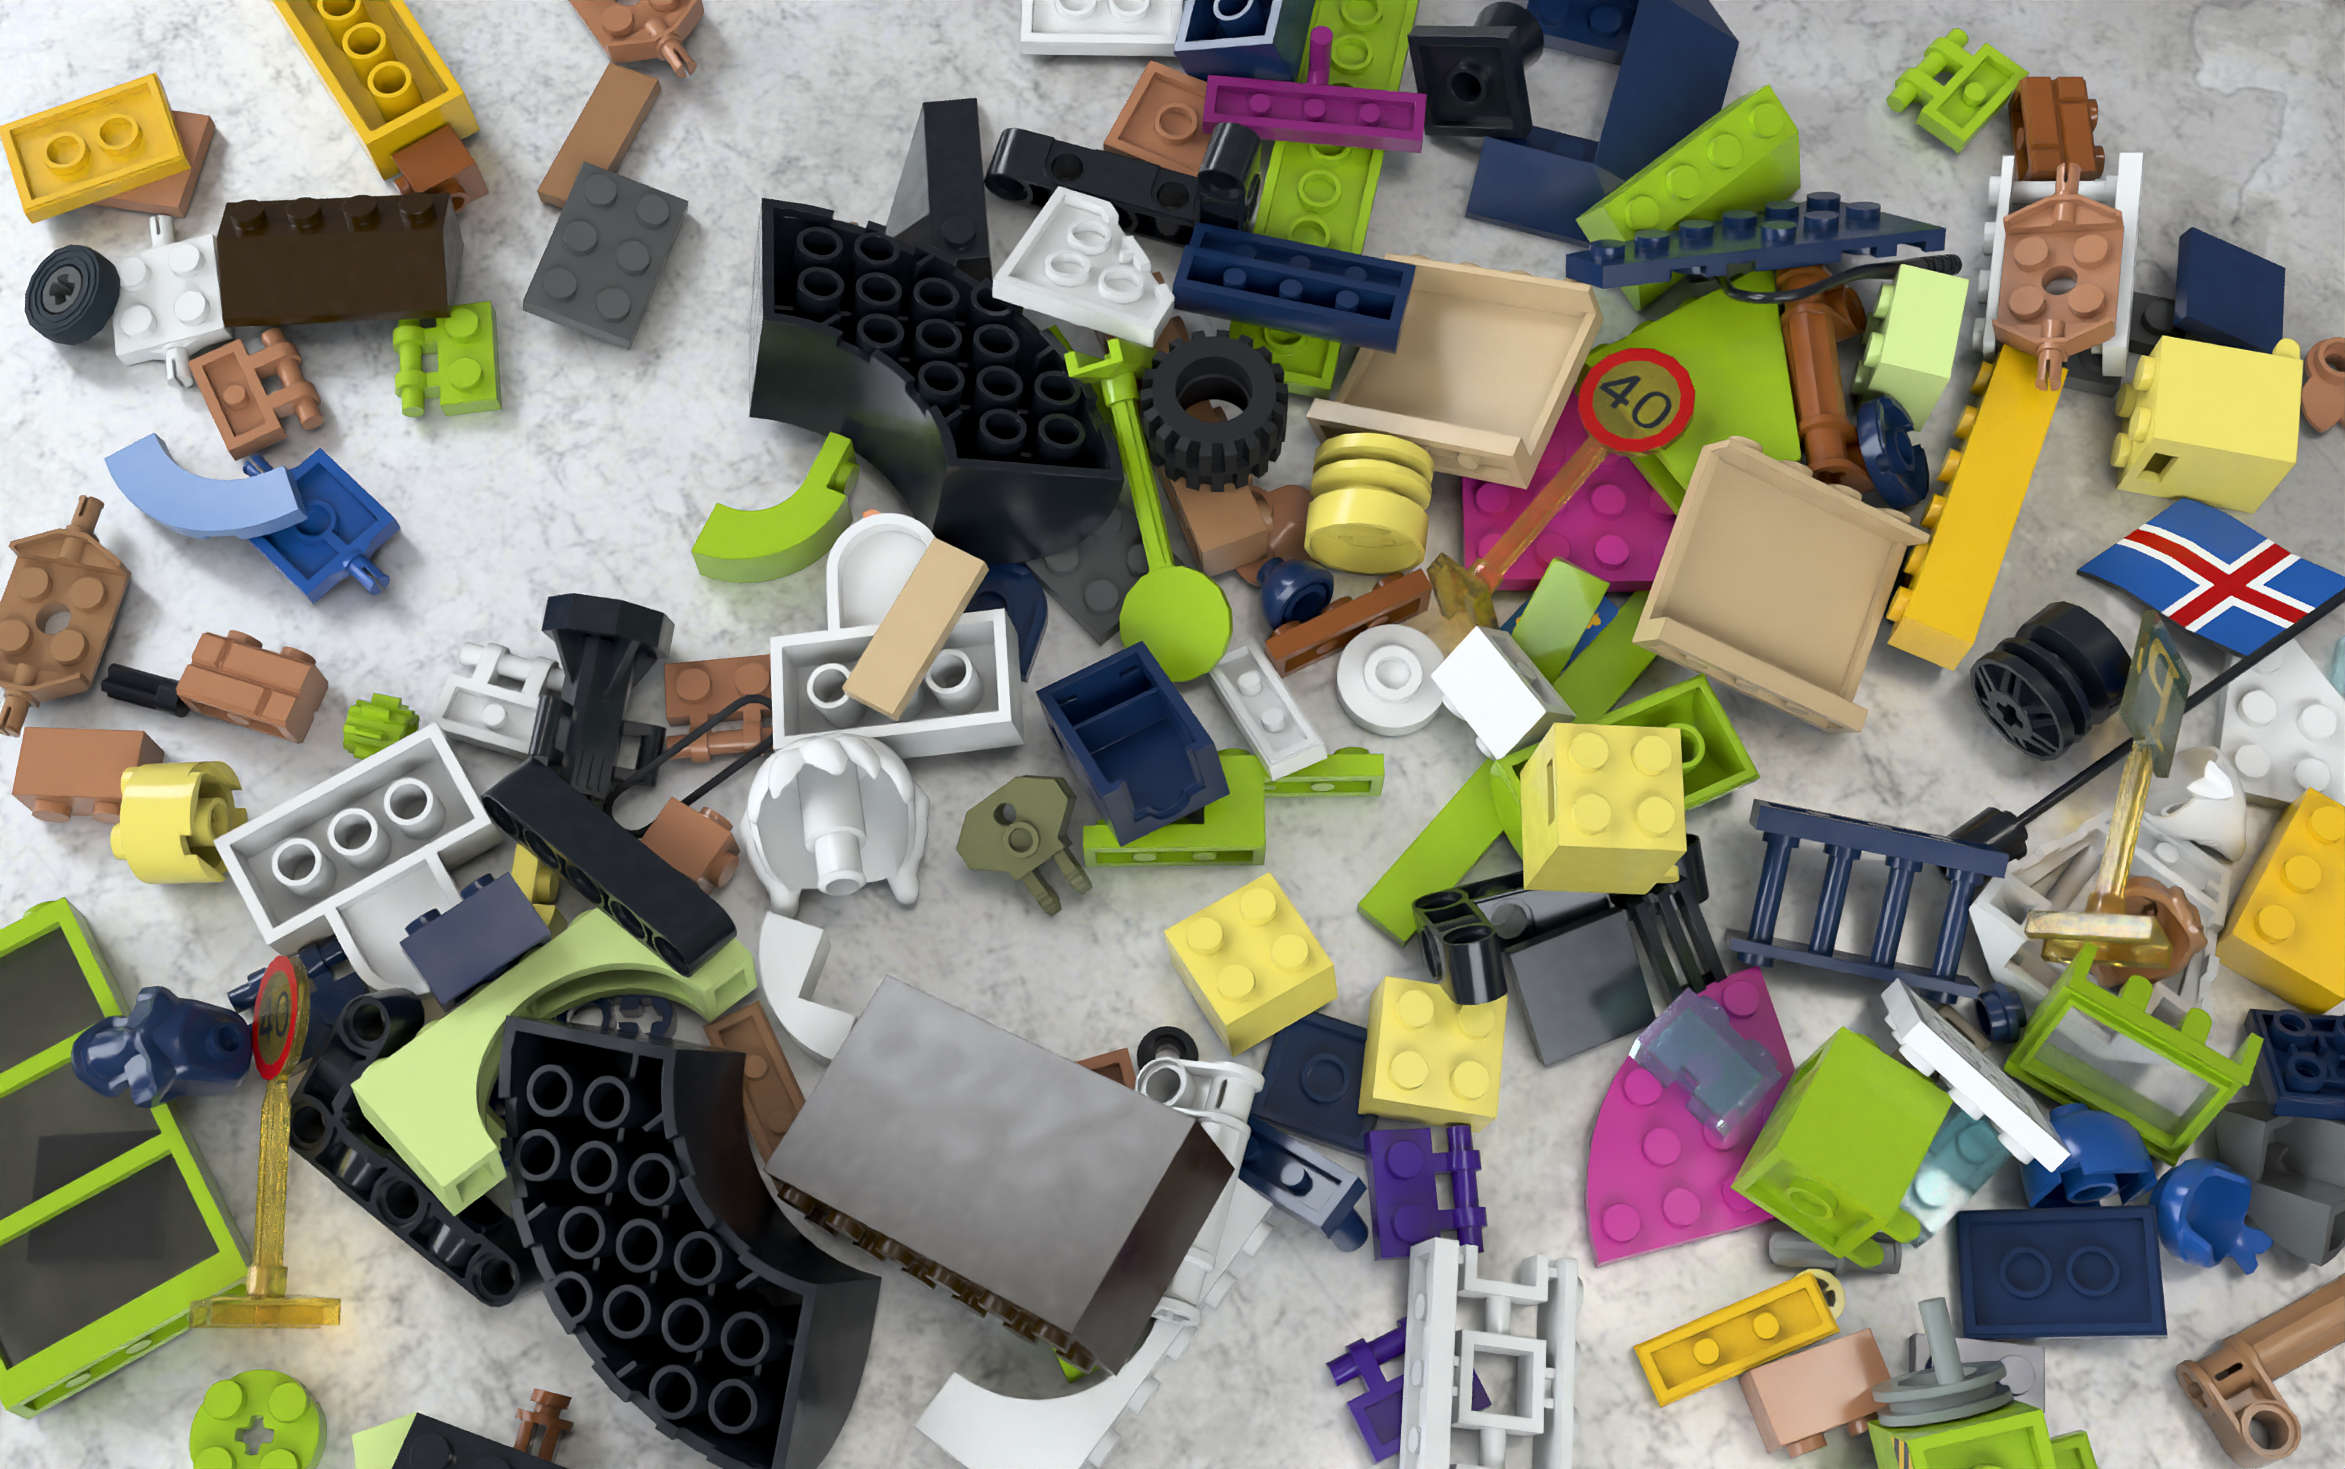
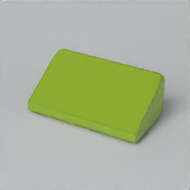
M1556 556L1552 559L1511 634V637L1551 685L1561 676L1611 583L1561 556Z

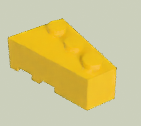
M2311 787L2282 811L2225 917L2224 928L2217 936L2215 956L2220 958V964L2305 1013L2325 1014L2345 1000V806Z

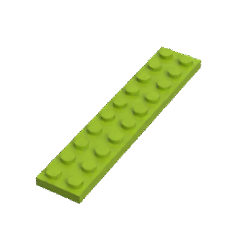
M1315 0L1296 83H1307L1312 30L1318 26H1326L1333 33L1328 85L1399 92L1409 50L1407 35L1414 28L1420 0ZM1275 140L1253 233L1362 255L1386 150ZM1231 321L1229 338L1238 340L1241 334L1253 339V348L1255 350L1265 346L1272 353V364L1280 363L1285 373L1284 383L1288 384L1289 393L1325 400L1330 399L1342 343Z

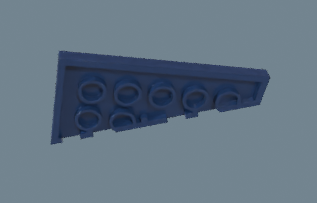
M1812 192L1807 194V200L1804 202L1772 201L1765 204V210L1727 211L1722 214V220L1714 222L1686 220L1680 222L1679 229L1674 231L1647 229L1637 231L1635 239L1623 242L1615 239L1592 241L1590 249L1566 254V277L1601 289L1669 282L1672 279V271L1681 274H1701L1705 277L1727 275V264L1752 263V269L1758 272L1838 263L1842 261L1843 253L1871 255L1875 258L1897 256L1898 244L1921 248L1925 253L1944 251L1946 228L1881 212V205L1878 203L1842 202L1841 195L1835 192Z

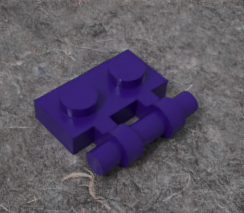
M1463 1125L1446 1128L1448 1152L1433 1153L1430 1128L1375 1130L1363 1134L1375 1261L1410 1259L1411 1246L1434 1237L1441 1238V1232L1457 1231L1459 1246L1465 1244L1478 1246V1254L1484 1253L1482 1228L1488 1227L1486 1207H1479L1476 1172L1481 1171L1482 1166L1480 1150H1473L1471 1126ZM1451 1174L1454 1209L1438 1210L1435 1175Z
M1407 1316L1396 1321L1398 1328L1369 1342L1361 1338L1345 1346L1347 1353L1325 1363L1327 1371L1336 1387L1359 1377L1367 1391L1348 1401L1345 1406L1375 1465L1400 1453L1404 1374L1387 1382L1379 1366L1405 1353ZM1473 1368L1471 1411L1482 1412L1490 1408L1492 1403Z

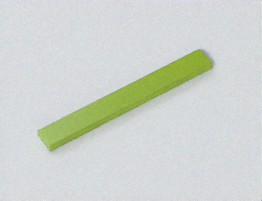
M1635 591L1619 609L1617 616L1592 640L1552 685L1576 714L1571 723L1583 724L1611 712L1659 657V655L1631 643L1650 591ZM1490 758L1484 761L1358 903L1357 911L1402 948L1417 933L1412 902L1430 893L1458 887L1505 833L1492 798L1490 770L1494 761Z

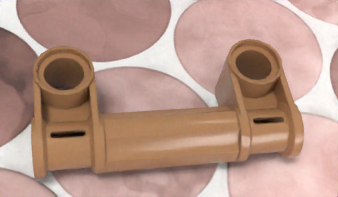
M2345 1273L2240 1332L2223 1339L2221 1343L2222 1348L2197 1362L2185 1360L2177 1365L2176 1375L2185 1395L2203 1415L2223 1446L2225 1453L2233 1462L2244 1468L2258 1469L2290 1456L2298 1448L2301 1440V1426L2296 1415L2291 1411L2273 1382L2345 1342ZM2220 1372H2228L2229 1375L2220 1381L2215 1379V1376ZM2251 1419L2261 1422L2268 1429L2271 1435L2269 1450L2262 1448L2252 1439L2249 1432Z

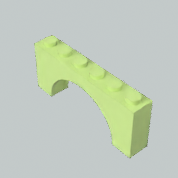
M599 908L587 910L579 914L571 922L568 929L543 947L537 946L529 950L520 959L518 965L497 980L476 988L465 1003L441 1020H434L426 1024L411 1042L390 1057L381 1058L373 1062L366 1068L362 1076L351 1084V1087L367 1120L451 1214L456 1216L507 1177L498 1147L487 1133V1110L493 1086L499 1075L506 1015L551 1020L568 1009L589 1001L616 995L635 994L658 996L676 1001L694 1010L710 1023L758 987L753 955L734 938L695 974L687 978L673 970Z

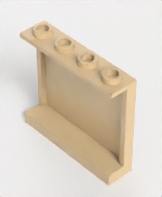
M1386 253L1383 258L1385 260L1416 266L1397 353L1392 354L1360 347L1335 400L1314 399L1306 418L1320 444L1327 439L1343 434L1376 433L1392 435L1411 441L1426 450L1434 461V471L1527 489L1604 321L1592 285L1570 278L1557 280L1532 276L1520 270L1506 272L1481 268L1469 262L1456 264L1431 260L1419 254L1405 256Z
M1730 436L1727 440L1703 446L1631 643L1698 674L1704 673L1709 679L1827 733L1861 732L1869 710L1853 703L1856 691L1907 546L1928 543L1930 534L1911 526V518L1902 512L1889 508L1876 509L1862 502V494L1850 487L1839 484L1827 485L1812 478L1813 471L1803 464L1790 460L1777 461L1763 454V446L1749 438Z

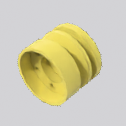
M1376 433L1343 434L1327 439L1315 450L1314 474L1312 475L1310 490L1314 500L1309 503L1304 549L1310 557L1329 568L1368 576L1402 573L1413 570L1424 561L1429 523V517L1424 510L1430 504L1431 483L1434 473V461L1429 453L1411 441L1392 435Z

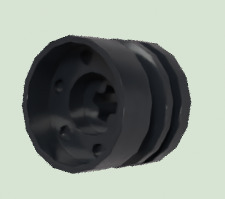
M2060 601L2048 604L2025 622L2017 631L2015 637L2005 638L1998 643L1993 651L1987 652L1980 657L1970 669V685L1978 705L1989 722L2009 743L2028 756L2041 761H2053L2066 753L2074 743L2080 742L2090 732L2092 725L2102 724L2120 710L2132 660L2118 637L2099 618L2080 606Z

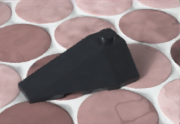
M977 98L923 102L886 224V235L916 247L919 240L933 245L958 259L956 268L982 282L986 277L993 281Z

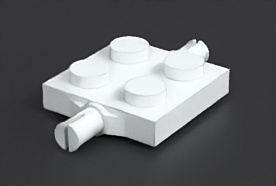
M158 215L159 221L155 216L149 219L152 237L151 248L109 260L115 265L120 278V296L112 315L116 356L126 366L149 360L166 361L168 385L172 388L182 389L184 388L183 383L186 387L191 386L193 383L191 369L188 365L189 357L192 354H195L207 345L234 338L232 327H225L222 320L216 237L211 233L175 242L173 218L167 215Z

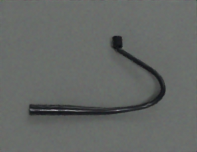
M1945 254L1864 264L1847 269L1805 287L1780 292L1741 290L1734 287L1727 275L1705 277L1701 274H1686L1692 284L1716 280L1725 295L1736 301L1753 304H1777L1803 300L1856 280H1894L1901 264L1955 276L1962 268V261L1956 254Z

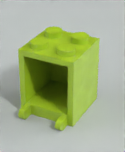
M1842 1026L1795 1069L1730 1188L1838 1259L1846 1256L1865 1269H1873L1884 1259L1882 1247L1870 1238L1875 1233L1881 1230L1898 1242L1905 1244L1910 1243L1920 1235L1921 1226L1919 1221L1913 1215L1900 1208L1899 1205L1954 1100L1948 1093L1938 1088L1930 1076H1925L1919 1070L1907 1068L1881 1051L1880 1046L1868 1036L1852 1032Z

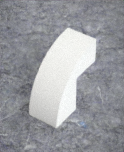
M766 911L761 927L758 952L759 970L764 991L784 1031L793 1043L806 1056L827 1069L858 1020L854 1015L811 1002L830 952L831 944L824 929Z

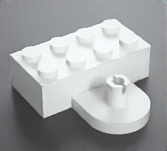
M881 513L866 517L851 525L837 539L827 560L828 630L770 637L773 750L775 752L796 740L834 732L876 739L893 749L901 759L1025 745L1018 634L1005 608L969 612L961 615L898 721L848 697L842 690L846 680L935 537L920 521L903 514Z
M436 721L213 840L268 946L280 955L287 956L290 959L299 954L298 951L314 942L319 943L335 934L352 967L359 977L375 991L395 987L406 988L414 992L420 1000L429 999L434 996L402 952L399 942L409 936L405 928L419 916L432 909L437 908L442 915L463 900L459 895L460 891L449 871L505 841L497 824L484 808L481 795L451 741Z

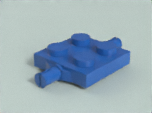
M319 448L299 466L289 470L295 477L308 519L286 529L246 540L313 605L342 579L353 575L371 595H377L382 591L369 575L384 589L388 586L390 577L384 574L370 558L374 551L400 530L401 527L384 507ZM257 454L251 457L258 469L263 473L274 469L262 455ZM248 460L245 462L243 472L246 475L252 477L262 474Z

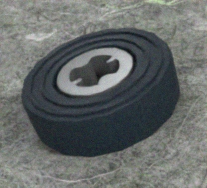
M70 244L55 250L40 263L31 276L26 290L25 314L29 325L45 338L59 344L74 346L90 340L104 328L117 305L120 296V278L115 265L102 254L87 246Z

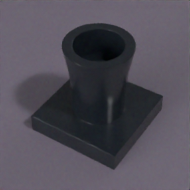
M1495 2L1486 6L1479 13L1473 26L1416 25L1407 38L1417 92L1427 94L1424 122L1425 135L1526 138L1533 129L1524 71L1532 67L1540 59L1544 49V35L1541 26L1527 9L1511 2Z

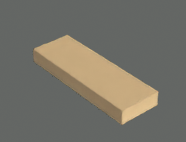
M934 537L843 685L842 690L845 694L898 721L989 571L986 563Z

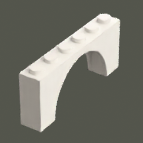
M1238 1178L1216 1256L1215 1268L1212 1272L1206 1273L1197 1305L1200 1311H1202L1206 1304L1214 1310L1219 1307L1237 1281V1278L1229 1272L1243 1253L1254 1258L1275 1228L1267 1222L1271 1216L1273 1203ZM1157 1318L1151 1333L1142 1347L1121 1368L1117 1376L1112 1375L1105 1381L1085 1391L1060 1398L1032 1400L1003 1396L985 1390L954 1372L914 1426L921 1435L965 1469H1086L1090 1462L1099 1469L1112 1454L1122 1438L1114 1429L1129 1409L1137 1415L1143 1411L1161 1385L1153 1377L1168 1356L1178 1362L1195 1340L1199 1330L1194 1326L1174 1324Z

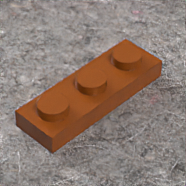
M1422 568L1405 576L1401 572L1388 575L1380 580L1373 587L1372 591L1354 600L1350 596L1339 598L1327 605L1322 610L1321 615L1301 624L1300 621L1296 620L1278 627L1271 633L1269 639L1265 641L1264 653L1281 679L1344 650L1354 637L1369 628L1386 624L1398 625L1428 611L1432 585Z

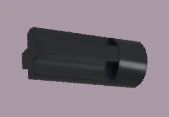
M113 663L108 667V677L101 682V691L106 692L107 697L180 718L185 717L191 710L177 695L176 687L179 680Z

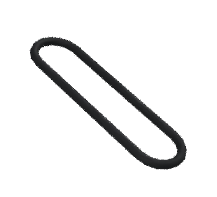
M753 694L745 695L732 702L616 786L608 794L603 806V812L615 820L612 814V807L619 795L739 708L749 703H759L772 711V699L763 695ZM773 732L766 740L680 802L690 806L773 745ZM654 821L639 830H626L636 838H642Z

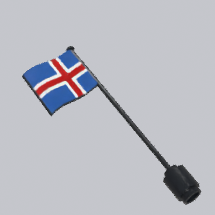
M2184 497L2083 565L2076 572V575L2093 579L2124 593L2185 634L2242 659L2173 707L2169 725L2345 602L2344 576L2293 555L2227 513ZM2155 721L2140 730L2146 741L2152 738ZM2133 736L2019 816L2008 810L2002 812L1995 807H1987L1947 836L1998 846L2010 854L2008 862L2014 859L2019 861L2027 854L2025 843L2028 839V833L2025 828L2027 824L2132 752L2138 745ZM1936 865L1942 877L1948 884H1951V878L1946 877L1947 867ZM1985 875L1983 885L1988 883L1993 876ZM1977 884V885H1976V888L1978 889V888L1982 887L1983 885H1978V884Z

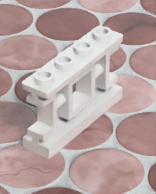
M1438 1237L1411 1246L1399 1469H1505L1506 1434L1526 1437L1534 1435L1532 1469H1572L1573 1444L1577 1440L1580 1428L1579 1413L1574 1407V1386L1582 1361L1581 1348L1576 1341V1318L1583 1301V1283L1578 1277V1260L1569 1257L1555 1260L1549 1259V1256L1538 1254L1521 1260V1284L1477 1278L1478 1246L1468 1244L1459 1246V1240ZM1457 1296L1485 1300L1484 1332L1466 1329L1455 1331ZM1511 1303L1526 1306L1538 1304L1537 1339L1510 1336ZM1474 1351L1518 1356L1516 1416L1471 1411ZM1451 1427L1480 1431L1478 1466L1458 1463L1449 1465Z

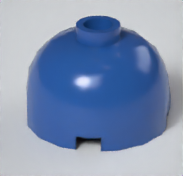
M2082 1103L2063 1105L2049 1113L2051 1124L2070 1152V1155L2052 1173L2035 1158L2028 1165L2019 1161L2021 1181L2030 1208L2034 1205L2036 1208L2101 1206L2099 1200L2116 1194L2120 1195L2122 1205H2125L2150 1192L2158 1182L2150 1155L2139 1132L2127 1120L2105 1111L2088 1110L2087 1105Z

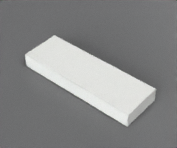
M1250 637L1228 646L1226 655L1205 676L1271 780L1275 781L1326 759L1325 743L1255 638Z

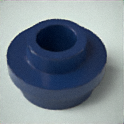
M1997 982L1989 984L1986 992L1979 993L1978 998L1974 999V1010L1978 1025L1983 1036L1989 1042L2001 1040L2004 1044H2011L2019 1040L2020 1028L2026 1026L2027 1019L2024 1005L2017 992H2008L2002 983Z

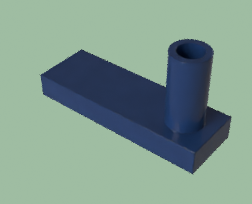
M1249 1113L1247 1125L1251 1128V1134L1247 1141L1238 1179L1273 1203V1206L1327 1239H1331L1339 1250L1352 1252L1362 1247L1368 1238L1369 1231L1367 1224L1354 1208L1355 1204L1367 1190L1360 1177Z

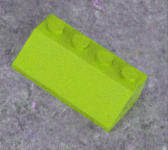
M1766 84L1734 100L1575 220L1590 243L1601 239H1615L1624 242L1635 239V233L1641 230L1658 229L1669 232L1678 230L1679 223L1686 220L1714 222L1722 220V214L1727 211L1765 210L1766 203L1784 201L1801 188L1799 130L1771 86ZM1672 271V279L1669 282L1620 288L1634 310L1639 311L1685 277L1686 274Z

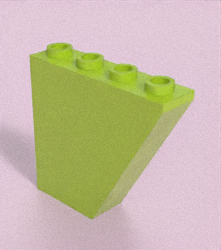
M1753 270L1746 275L1738 273L1729 278L1734 287L1741 290L1776 292L1773 272L1771 270L1758 272ZM1720 287L1701 298L1694 296L1685 300L1674 312L1657 321L1646 320L1642 322L1628 336L1610 345L1603 343L1590 350L1577 379L1574 393L1578 398L1580 386L1590 369L1606 356L1628 348L1658 350L1674 357L1689 372L1695 389L1694 412L1684 430L1666 445L1645 452L1623 451L1676 516H1678L1702 447L1705 445L1727 440L1730 436H1741L1762 445V453L1777 461L1790 460L1800 463L1802 457L1778 303L1753 304L1736 301L1725 295ZM1629 361L1613 367L1601 377L1594 389L1592 406L1597 420L1608 432L1622 438L1642 439L1658 434L1671 424L1679 410L1681 393L1676 379L1664 367L1649 361ZM1636 375L1640 377L1641 380L1625 397V399L1630 401L1629 404L1625 406L1620 403L1616 409L1610 406L1615 398L1599 388L1606 382ZM1629 383L1609 388L1620 395ZM1654 391L1667 395L1672 404L1671 410L1659 425L1646 429L1638 426L1633 421L1632 411L1643 396ZM1660 396L1650 398L1639 410L1638 420L1644 424L1655 421L1666 407L1665 399Z

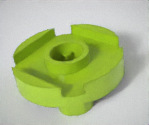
M257 1369L239 1373L229 1380H220L207 1390L204 1402L198 1408L192 1422L189 1451L193 1462V1469H316L323 1456L327 1439L325 1414L320 1404L314 1400L311 1392L305 1388L306 1386L297 1379L282 1372ZM263 1419L264 1428L274 1431V1437L271 1443L266 1442L260 1445L258 1454L250 1455L249 1444L243 1442L244 1433L247 1429L252 1428L254 1421Z

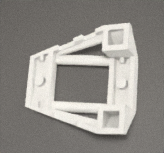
M2131 799L2082 823L2076 831L2057 841L2052 839L2044 843L2031 855L2019 861L2014 859L2008 862L2005 878L1992 877L1969 908L1992 978L1996 982L2002 983L2009 992H2017L2021 1000L2035 1010L2072 962L2070 958L2044 939L2107 856L2133 875L2154 878L2167 888L2175 885L2181 887L2187 900L2195 905L2199 911L2208 944L2202 951L2195 953L2184 968L2178 994L2167 988L2160 981L2152 984L2153 992L2145 1012L2177 1029L2179 1022L2191 1008L2204 1010L2212 1019L2214 1002L2209 1000L2211 982L2218 976L2220 958L2215 956L2218 933L2224 928L2232 871L2190 841L2168 836L2155 829L2141 815L2139 805ZM2074 858L2045 897L2031 888ZM2088 972L2087 980L2118 997V994L2112 989L2100 986L2097 978ZM2073 1006L2057 1025L2059 1029L2100 1057L2175 1064Z

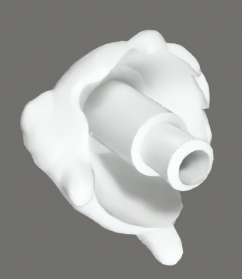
M841 732L810 736L796 740L773 753L759 768L749 791L747 809L738 827V834L745 846L748 861L752 865L757 878L765 886L769 894L774 914L793 919L798 912L801 889H819V891L828 895L845 896L861 889L866 882H875L886 878L897 901L907 905L917 901L919 896L920 882L917 873L919 870V860L923 857L928 836L930 800L921 787L913 780L900 756L882 742L866 736Z

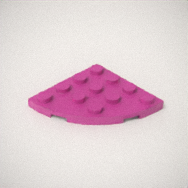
M1760 966L1730 974L1721 982L1717 983L1715 981L1707 985L1706 990L1698 994L1693 993L1685 1001L1674 1006L1634 1046L1615 1075L1600 1106L1589 1143L1590 1151L1587 1164L1584 1204L1588 1238L1596 1268L1779 1220L1730 1188L1795 1071Z

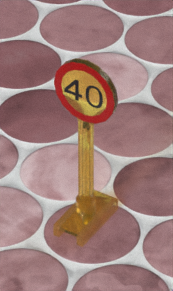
M1628 348L1606 356L1590 369L1580 386L1578 400L1579 416L1589 438L1483 559L1477 558L1466 570L1441 552L1426 569L1440 614L1450 621L1458 611L1461 613L1465 611L1469 615L1472 629L1476 626L1500 630L1491 595L1503 583L1504 579L1502 576L1607 455L1614 453L1619 456L1645 457L1666 450L1684 436L1694 418L1696 392L1689 372L1674 357L1650 348Z
M278 955L268 965L261 980L255 1002L252 1026L253 1054L256 1068L261 1077L266 1079L267 1086L261 1106L253 1266L247 1268L246 1293H232L191 1301L189 1328L320 1329L321 1326L340 1325L341 1299L287 1294L288 1267L283 1266L291 1115L288 1079L294 1072L302 1055L310 1014V985L306 967L299 957Z

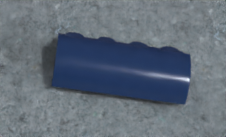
M1196 222L1190 244L1185 245L1173 283L1174 309L1396 354L1401 339L1416 266Z

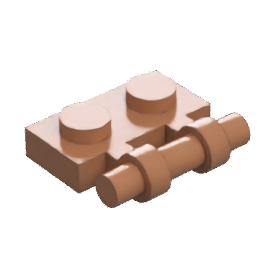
M271 328L264 331L261 335V340L265 349L250 355L241 339H237L188 361V365L225 446L235 461L288 438L280 420L291 414L297 415L302 428L306 430L315 429L324 422L318 407L321 403V398L315 385L305 380L300 369L302 358L296 345L292 342H287L280 328ZM276 375L279 377L284 388L268 395L262 379Z
M770 654L664 664L666 719L670 727L690 725L689 734L732 702L745 695L759 694L772 699ZM749 703L721 721L743 720L742 729L712 732V729H710L669 760L691 758L693 763L711 762L714 755L746 754L772 734L773 726L764 727V718L772 717V711L765 705ZM688 734L667 736L666 749L668 750ZM773 745L767 750H773ZM765 751L757 757H765Z

